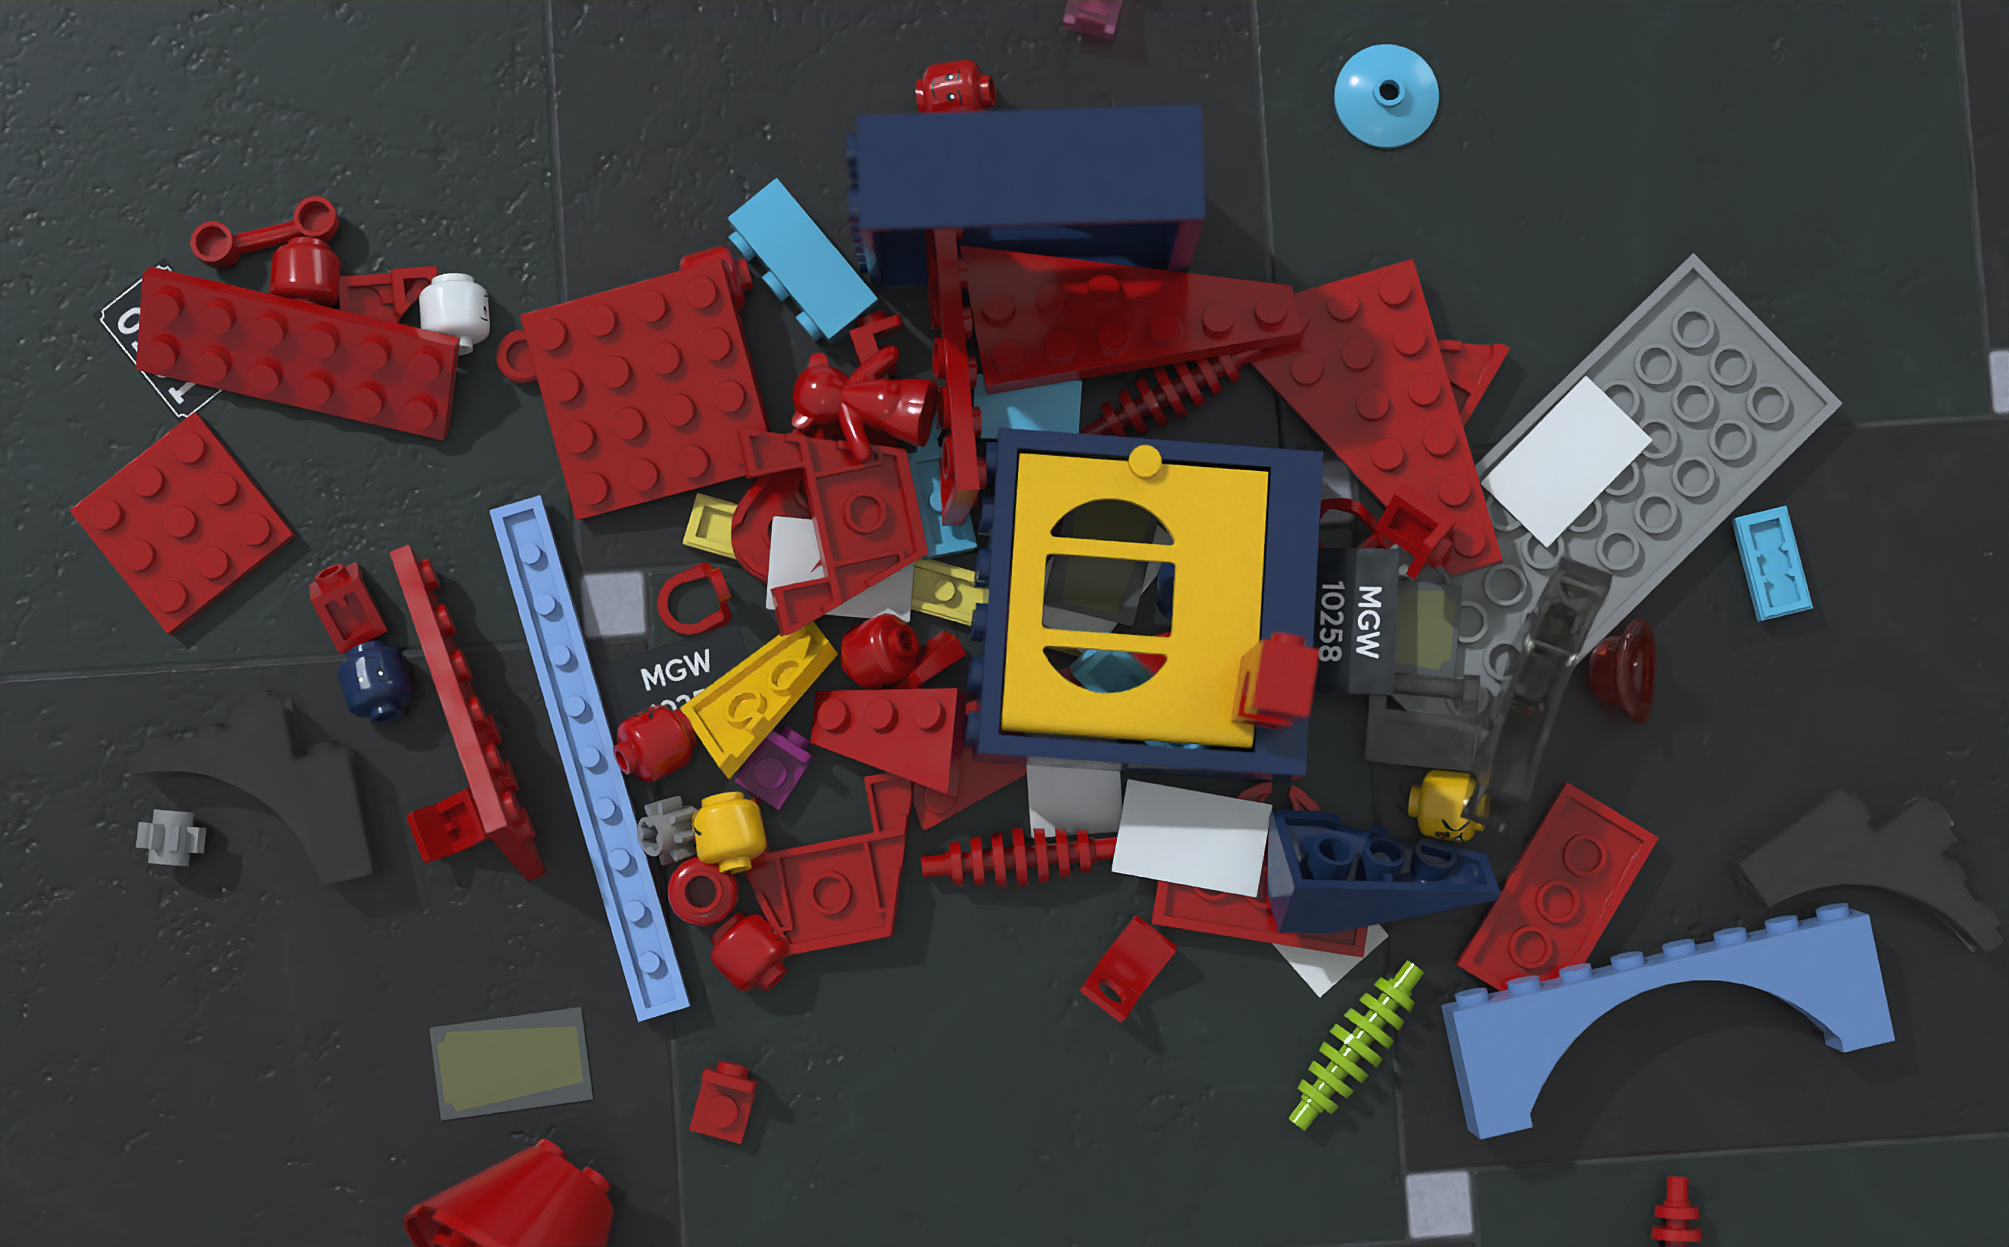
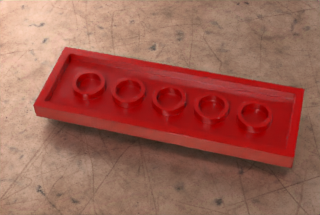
M150 266L142 276L136 370L444 440L450 427L461 338Z

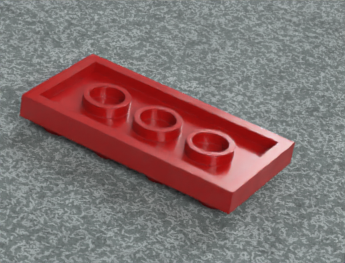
M1568 782L1563 783L1500 888L1498 900L1493 901L1455 965L1497 991H1503L1508 989L1507 982L1526 976H1539L1540 982L1560 977L1559 970L1561 968L1584 964L1659 837Z

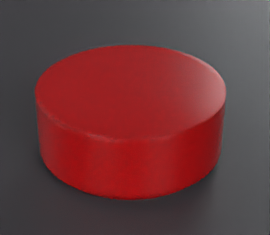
M524 330L509 333L501 340L497 348L496 360L499 369L514 383L528 385L537 382Z

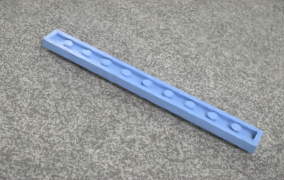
M539 495L489 510L638 1022L692 1006L648 854L642 849L638 840V820L624 772L618 766L613 754L614 738L544 499Z

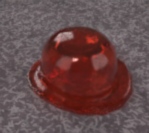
M1636 618L1626 627L1623 635L1604 638L1594 647L1588 663V680L1593 695L1603 705L1613 708H1625L1628 716L1635 724H1645L1653 712L1655 700L1657 642L1655 631L1646 618Z

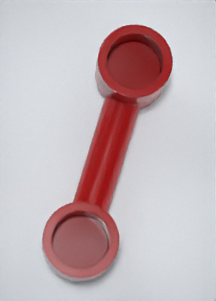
M310 196L303 199L297 205L293 215L294 220L235 235L224 224L209 221L199 225L194 230L190 245L195 256L204 265L215 269H224L237 263L243 254L284 245L291 238L312 237L327 243L337 231L339 216L329 200L320 196Z

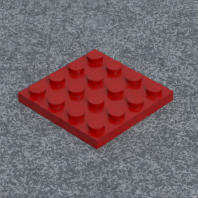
M724 259L520 315L576 520L745 476L746 473L737 431L744 428H754L764 432H771L731 279Z

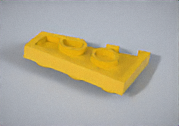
M812 621L790 635L781 637L779 634L680 707V709L719 768L730 779L834 660L838 653L815 622Z

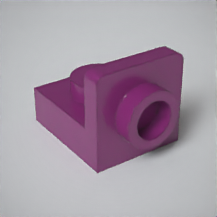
M783 724L778 733L772 730L754 750L734 782L780 811L815 758L805 751L810 741Z

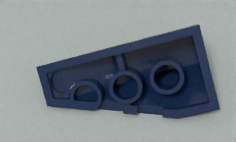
M1271 810L1269 816L1267 894L1279 933L1332 934L1496 901L1500 895V890L1487 854L1426 838L1418 841L1417 844L1388 837V828L1373 824L1369 832L1339 824L1340 816L1323 811Z

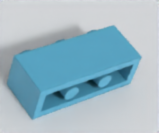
M777 178L728 217L731 228L735 231L728 237L731 243L747 262L753 257L760 261L768 271L761 278L781 302L789 296L801 310V313L795 319L814 342L823 337L831 347L834 346L850 330L857 327L856 321L872 314L880 308L878 298Z

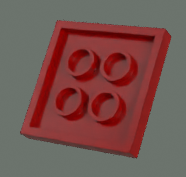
M196 412L189 415L70 510L71 514L169 635H174L297 537L205 420Z

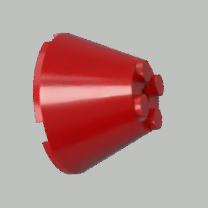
M541 1139L535 1147H529L416 1204L403 1217V1227L415 1247H607L614 1216L613 1205L606 1196L611 1186L601 1174L591 1168L585 1167L581 1172L566 1161V1154L556 1144L547 1139Z

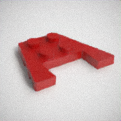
M744 428L737 431L747 479L801 469L824 572V578L770 589L781 637L796 632L815 619L928 554L906 449L870 444L873 450L872 458L867 462H859L854 457L847 441L809 438L806 435L764 432L754 428Z
M888 772L864 777L873 833L775 852L769 851L760 798L748 799L755 802L760 808L766 848L761 855L751 859L752 868L744 871L756 893L754 896L769 924L787 941L789 945L788 955L894 936L915 783Z

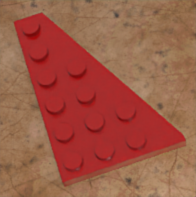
M1413 259L1294 293L1302 328V341L1259 349L1262 355L1248 362V364L1272 386V389L1296 415L1308 424L1324 441L1329 450L1352 471V474L1381 505L1383 504L1387 508L1394 493L1406 483L1458 519L1447 537L1454 545L1440 565L1450 578L1502 564V555Z

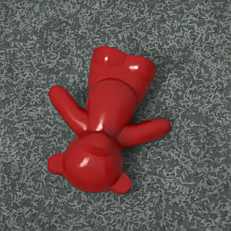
M894 346L884 347L861 364L849 377L837 368L830 366L825 354L820 352L814 353L809 359L808 368H805L798 376L794 385L792 400L795 414L792 418V425L795 430L805 432L815 423L827 424L839 420L849 447L859 462L869 461L872 458L873 451L865 433L864 425L877 432H886L895 438L910 442L911 445L923 448L930 437L932 421L937 411L939 400L938 386L935 381L926 379H879L880 376L897 364L899 360V349Z

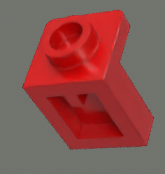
M879 311L856 321L858 328L850 330L849 334L859 366L882 348L888 347L887 344L877 347L876 341L903 331V323L899 314L888 317L886 311ZM895 365L880 376L879 379L889 380V377L896 375Z
M357 562L346 567L342 563L325 568L315 576V581L309 585L310 601L339 654L388 632L387 623L363 581L362 570Z
M719 1060L717 1069L709 1066L704 1069L701 1078L703 1081L689 1130L739 1144L743 1142L759 1080L748 1077L750 1068Z

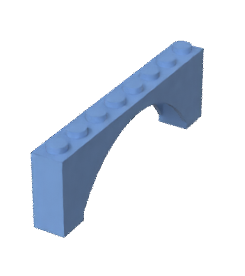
M1847 903L1831 904L1817 908V917L1798 921L1796 915L1775 917L1765 921L1766 929L1746 933V928L1744 927L1724 929L1713 934L1715 941L1695 945L1693 939L1673 941L1662 945L1663 953L1643 957V953L1640 951L1627 952L1611 957L1612 965L1592 969L1591 964H1576L1561 968L1559 970L1560 977L1540 982L1539 976H1526L1508 981L1507 990L1488 994L1487 988H1475L1455 994L1456 1002L1444 1004L1441 1007L1468 1131L1481 1140L1533 1127L1530 1113L1538 1094L1556 1062L1571 1043L1591 1023L1617 1004L1641 992L1666 984L1691 980H1720L1745 984L1764 990L1779 997L1805 1015L1823 1031L1826 1045L1843 1053L1895 1041L1869 914L1849 909Z

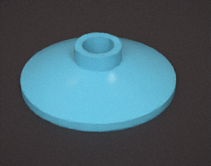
M1391 44L1371 46L1355 54L1342 68L1334 90L1335 109L1344 128L1360 142L1376 148H1397L1419 138L1433 121L1439 102L1438 84L1429 65L1415 52ZM1383 84L1394 85L1397 88L1398 97L1394 100L1384 99L1379 92L1380 86Z

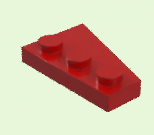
M958 688L816 691L810 743L957 799L967 693Z

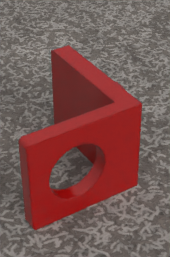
M1135 916L1096 964L1081 987L1080 992L1120 1023H1123L1141 994L1175 954L1178 947L1139 916ZM1099 984L1112 988L1120 997L1121 1002H1115L1108 998L1101 991Z

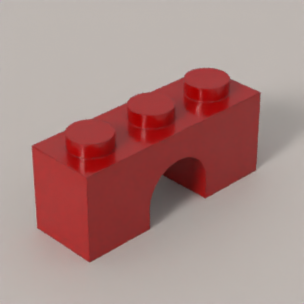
M1272 633L1271 639H1263L1241 657L1231 722L1285 731L1292 727L1293 721L1301 722L1309 716L1319 649L1305 647L1306 638L1286 633Z

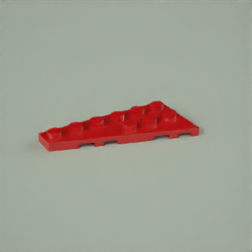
M959 245L960 256L965 257L967 261L968 281L966 288L986 395L1302 341V328L1291 285Z

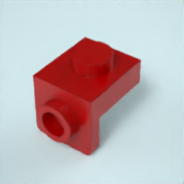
M1404 483L1394 493L1375 530L1415 557L1406 572V575L1415 580L1427 566L1436 570L1449 554L1454 543L1449 541L1447 537L1458 519Z
M471 787L434 805L415 810L406 817L422 860L425 863H431L466 851L490 839L485 831Z

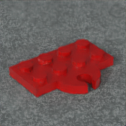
M1272 782L1260 783L1239 793L1236 799L1263 803L1268 795L1272 793ZM1290 785L1287 797L1292 805V810L1320 811L1317 803L1302 789ZM1269 828L1256 897L1157 880L1151 924L1364 957L1368 926L1332 934L1278 932L1267 894Z

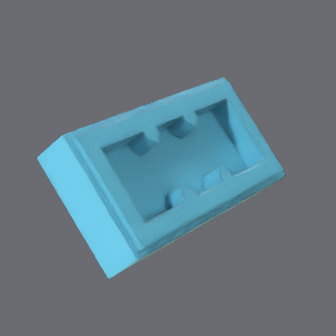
M1787 506L1732 519L1757 622L1812 609L1813 606Z

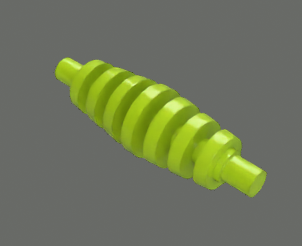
M1407 960L1393 979L1390 978L1387 981L1380 977L1374 984L1382 992L1380 997L1376 1000L1368 993H1365L1359 999L1369 1009L1365 1017L1352 1008L1343 1015L1357 1026L1352 1034L1338 1024L1333 1026L1330 1033L1344 1043V1045L1337 1051L1326 1042H1323L1319 1051L1330 1059L1331 1062L1324 1068L1314 1060L1312 1061L1308 1070L1316 1075L1318 1079L1313 1086L1304 1079L1301 1080L1297 1088L1303 1092L1300 1097L1302 1100L1289 1116V1120L1306 1131L1319 1112L1322 1114L1326 1110L1332 1115L1339 1107L1330 1100L1335 1091L1346 1099L1354 1092L1343 1083L1348 1074L1360 1083H1363L1369 1077L1367 1073L1356 1065L1361 1057L1377 1068L1383 1059L1372 1051L1369 1046L1375 1040L1389 1050L1394 1040L1384 1033L1382 1029L1388 1023L1400 1031L1404 1021L1395 1014V1011L1401 1006L1406 1011L1411 1012L1415 1002L1409 997L1412 995L1411 990L1424 974L1422 970Z

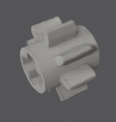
M681 796L645 805L644 808L648 816L639 821L637 835L642 849L648 855H659L661 865L697 855L691 818L697 811L695 807L691 805L682 806Z
M154 809L152 823H138L136 848L149 849L148 863L189 866L190 853H204L206 828L193 827L195 813Z

